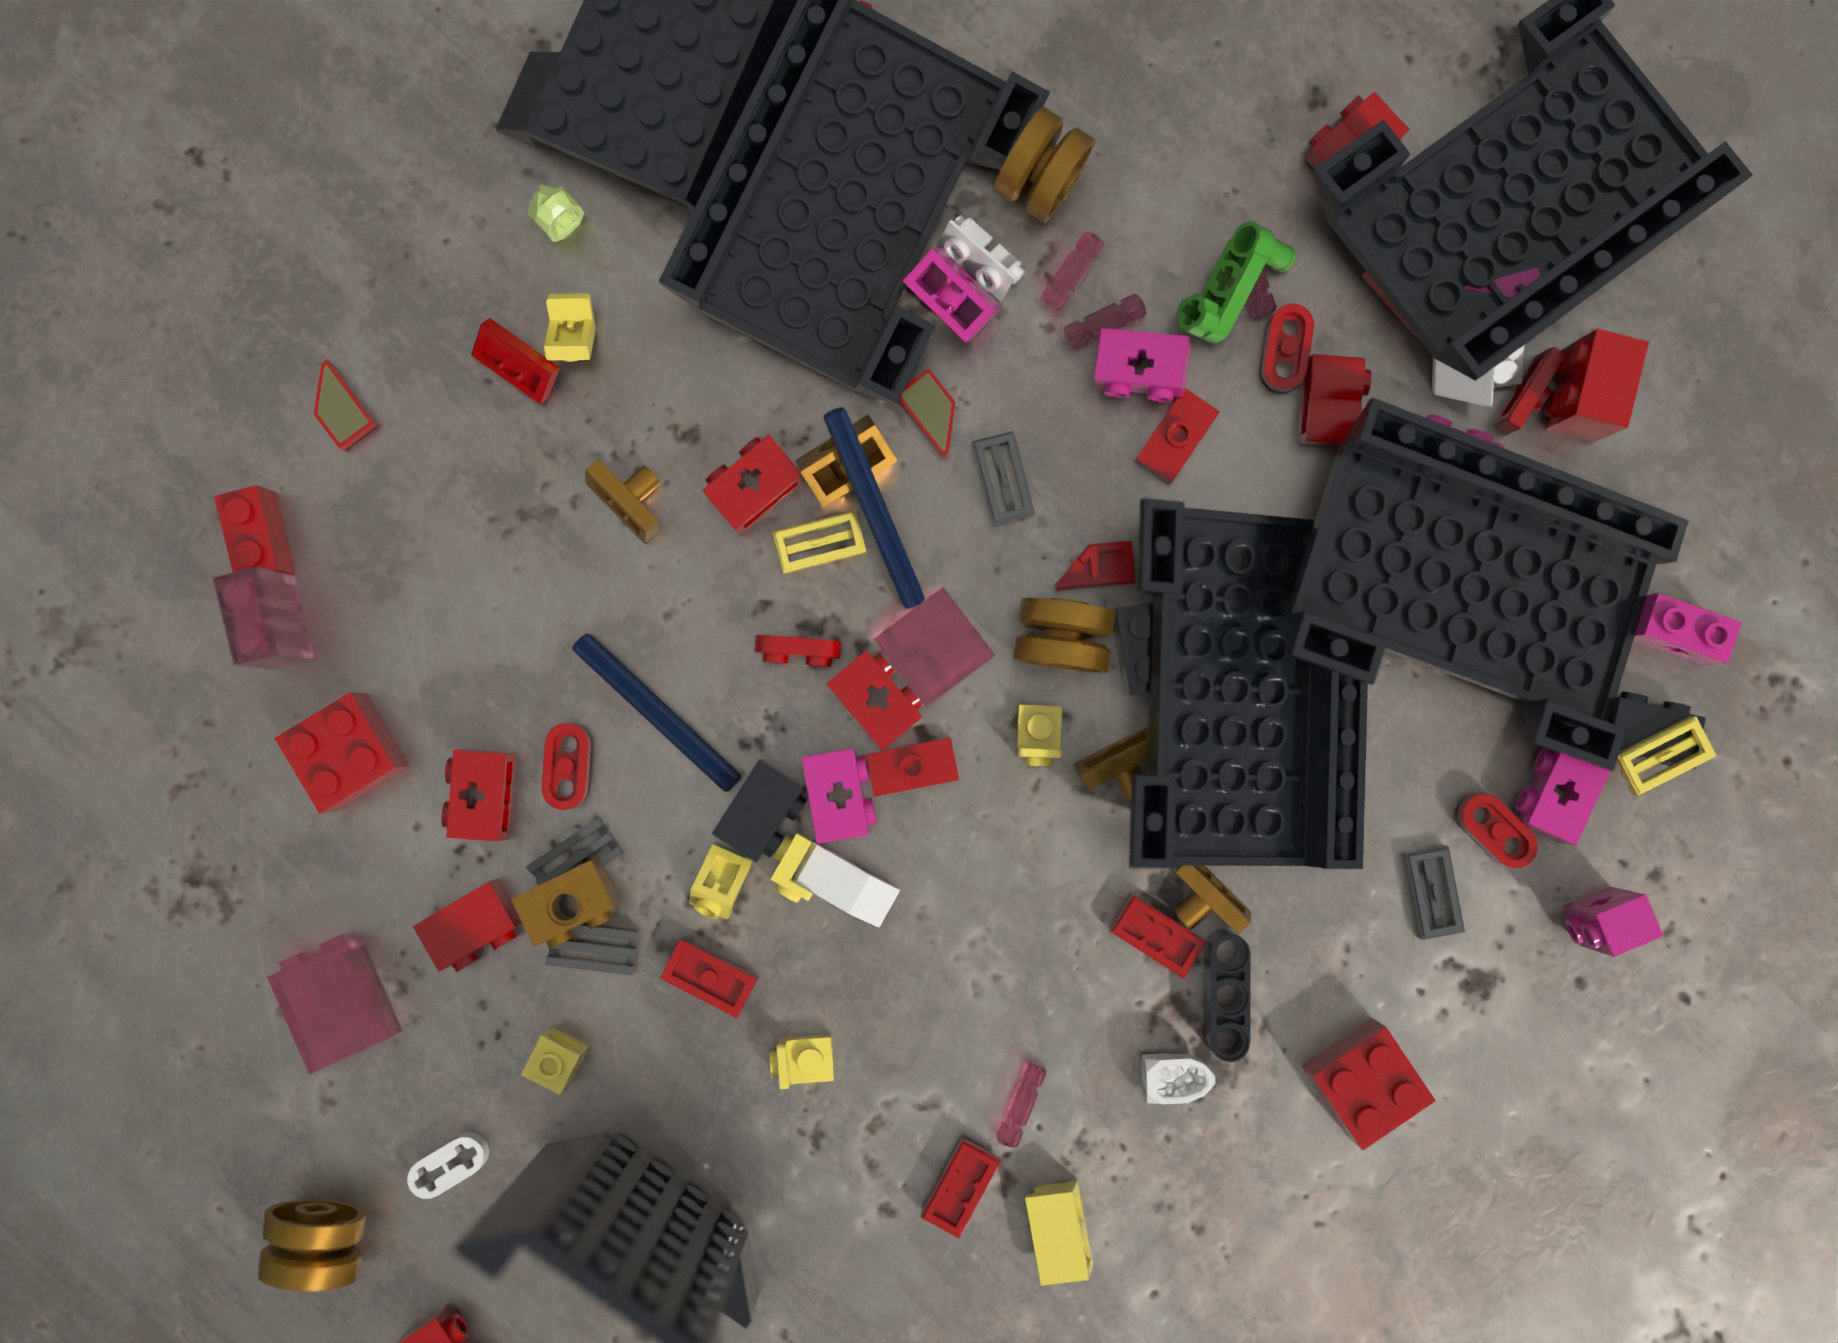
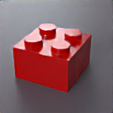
M1597 328L1568 345L1565 349H1562L1561 352L1565 353L1566 356L1555 373L1558 375L1555 390L1551 391L1544 406V415L1548 416L1545 430L1596 442L1629 428L1649 341Z
M350 692L274 738L319 814L340 810L410 767L367 693Z
M1373 1018L1301 1066L1348 1137L1362 1151L1436 1102L1387 1027Z

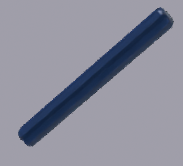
M844 407L830 410L824 414L823 419L903 607L909 609L918 606L924 602V594L849 415Z
M585 633L575 642L572 647L573 652L720 789L728 792L739 782L741 778L740 773L592 635Z

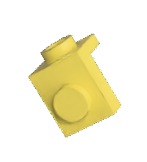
M587 293L548 294L546 304L550 321L544 343L546 360H563L566 362L590 360L596 331L590 295Z
M800 831L795 835L794 839L785 836L773 857L780 863L770 879L778 884L775 889L778 893L796 903L799 902L801 897L809 901L813 895L811 891L792 880L794 873L814 841L813 838Z

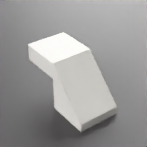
M812 842L792 877V880L846 913L878 928L900 892V889L893 884L862 870L844 856L815 842Z

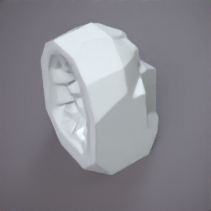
M1169 1053L1141 1055L1142 1090L1146 1103H1189L1204 1097L1215 1085L1214 1073L1202 1059L1193 1055Z

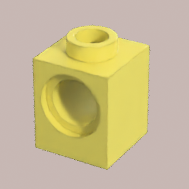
M550 1027L540 1036L521 1076L561 1095L571 1085L590 1046L554 1027Z

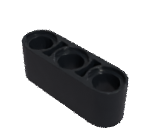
M1220 929L1211 933L1205 940L1207 943L1204 947V1040L1216 1057L1231 1063L1245 1057L1250 1047L1251 954L1249 945L1243 938L1231 930ZM1233 940L1237 947L1235 956L1230 961H1219L1217 957L1219 945L1224 941ZM1224 985H1235L1237 994L1234 1001L1228 1005L1218 1004L1217 993L1219 989ZM1229 1028L1235 1029L1237 1035L1235 1043L1229 1048H1218L1217 1037L1220 1032Z

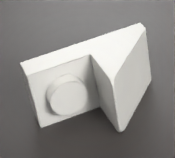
M1524 346L1476 381L1433 357L1432 392L1434 395L1485 407L1492 406L1494 388L1522 383Z

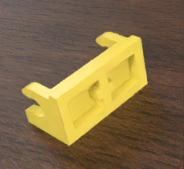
M1078 1179L1035 1187V1193L1027 1194L1025 1201L1041 1286L1089 1280L1093 1261Z

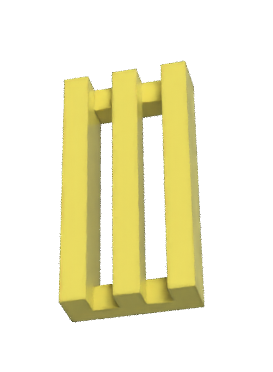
M856 510L772 531L784 574L867 553ZM848 522H850L852 527L851 530L785 546L784 539ZM855 539L856 545L789 562V555Z
M1691 716L1620 751L1616 764H1619L1622 768L1620 773L1623 779L1628 780L1630 784L1628 789L1631 795L1639 796L1716 757V754L1697 717ZM1691 730L1693 735L1634 765L1632 764V759ZM1697 744L1699 745L1701 751L1643 780L1639 778L1638 774Z

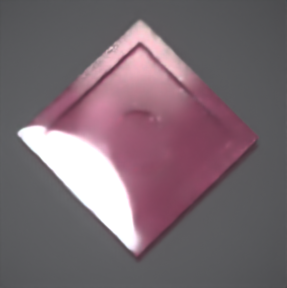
M944 587L940 588L924 600L923 603L916 606L874 638L926 707L995 656Z

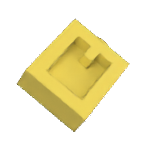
M1018 705L1016 756L1026 757V766H1052V758H1062V706Z
M712 844L691 887L689 903L694 905V909L705 917L729 919L733 904L751 868L752 861Z
M832 1034L779 1039L777 1051H770V1071L772 1078L779 1077L780 1089H789L790 1084L834 1081Z

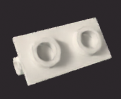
M960 215L955 221L951 219L937 246H941L986 291L1001 301L1012 283L1015 285L1024 275L1025 271L1020 267L1022 262L1017 260L1000 244L989 253L985 247L991 242L992 237L976 224L971 217L966 219Z

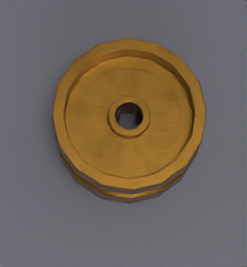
M1042 106L1029 121L1011 149L997 176L993 191L1008 201L1014 202L1022 198L1033 184L1026 200V212L1041 222L1046 223L1077 183L1096 139L1081 129L1074 128L1068 131L1055 147L1062 133L1063 118Z
M1022 598L1019 622L1025 627L1044 631V635L1022 634L1016 637L1013 660L1067 670L1108 673L1111 650L1105 645L1085 641V637L1106 638L1112 635L1116 611L1070 599Z
M324 1199L286 1201L270 1206L264 1212L262 1235L263 1239L271 1244L260 1251L258 1280L268 1286L294 1291H324L354 1283L360 1277L362 1260L361 1250L354 1244L364 1238L365 1209L355 1204Z

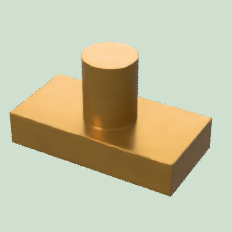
M599 459L585 469V484L644 544L657 534L659 520L641 503L661 485L657 476L648 467L642 466L624 483Z
M1150 725L1073 764L1080 779L1089 790L1115 777L1125 799H1131L1132 775H1143L1138 765L1149 760Z
M1176 866V874L1194 891L1175 909L1178 918L1188 928L1194 929L1213 910L1238 935L1251 924V911L1206 866Z

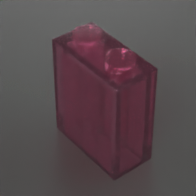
M254 567L213 578L234 666L273 670L315 659L295 576Z
M344 934L319 944L322 953L307 959L305 952L279 962L282 971L267 977L308 1074L390 1039L403 1031L362 936L349 941L346 940Z

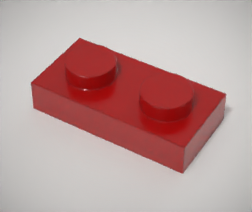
M684 938L679 940L660 979L735 1018L739 1017L759 978Z

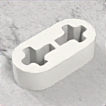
M466 1132L422 1157L411 1167L408 1173L407 1183L410 1191L421 1199H431L472 1176L486 1163L489 1157L487 1141L477 1133ZM461 1144L466 1149L475 1148L477 1154L472 1158L474 1164L469 1159L457 1165L452 1161L463 1150ZM442 1165L445 1172L434 1181L435 1186L432 1182L424 1184L421 1181L420 1177L425 1173V1169L430 1172Z

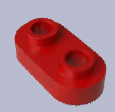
M1286 304L1280 307L1272 315L1268 323L1261 373L1267 386L1275 391H1291L1307 375L1314 332V319L1309 310L1302 305ZM1283 323H1292L1296 328L1295 335H1287L1283 331ZM1278 364H1284L1288 367V377H1281L1277 374L1276 366Z
M755 635L754 653L763 654L762 662L788 664L789 656L806 657L805 665L831 667L832 659H841L842 642L825 639Z
M574 723L556 725L548 732L545 739L541 790L545 801L551 807L558 810H568L579 806L585 800L588 793L591 739L583 727ZM569 736L573 737L577 743L576 749L572 753L566 752L563 748V741ZM565 779L571 781L574 787L572 794L569 796L563 795L560 791V784Z
M1478 793L1470 795L1462 801L1458 809V820L1461 827L1497 863L1510 868H1522L1534 860L1538 851L1535 835L1498 798L1489 794ZM1478 807L1483 808L1485 811V818L1480 823H1477L1473 817L1474 811ZM1512 837L1516 842V848L1512 853H1508L1505 850V842Z

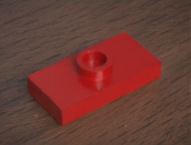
M489 318L481 323L471 356L537 403L541 404L547 400L560 367L552 361L546 360L545 356L493 319Z
M1552 347L1534 358L1522 378V383L1518 384L1494 423V428L1508 435L1522 428L1532 410L1538 411L1543 406L1552 391L1548 384L1564 360L1565 353Z
M1185 388L1184 398L1177 397L1135 461L1171 484L1220 411Z
M951 737L866 754L874 797L959 780Z
M1131 894L1109 929L1111 933L1185 979L1207 943L1198 935Z
M962 1137L921 1212V1218L959 1239L1001 1162L1000 1157Z

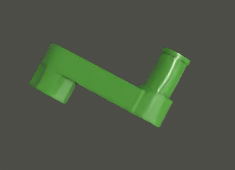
M1248 221L1242 223L1234 232L1231 240L1227 242L1202 293H1194L1189 298L1183 299L1179 304L1176 312L1178 327L1210 343H1218L1224 340L1232 330L1265 264L1279 272L1288 270L1296 258L1294 248L1275 239L1274 234L1270 230L1255 222ZM1231 278H1235L1232 286H1229L1228 284Z

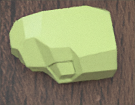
M539 185V189L533 195L528 208V216L552 242L565 239L580 225L585 214L580 205L562 186L551 188L546 185Z

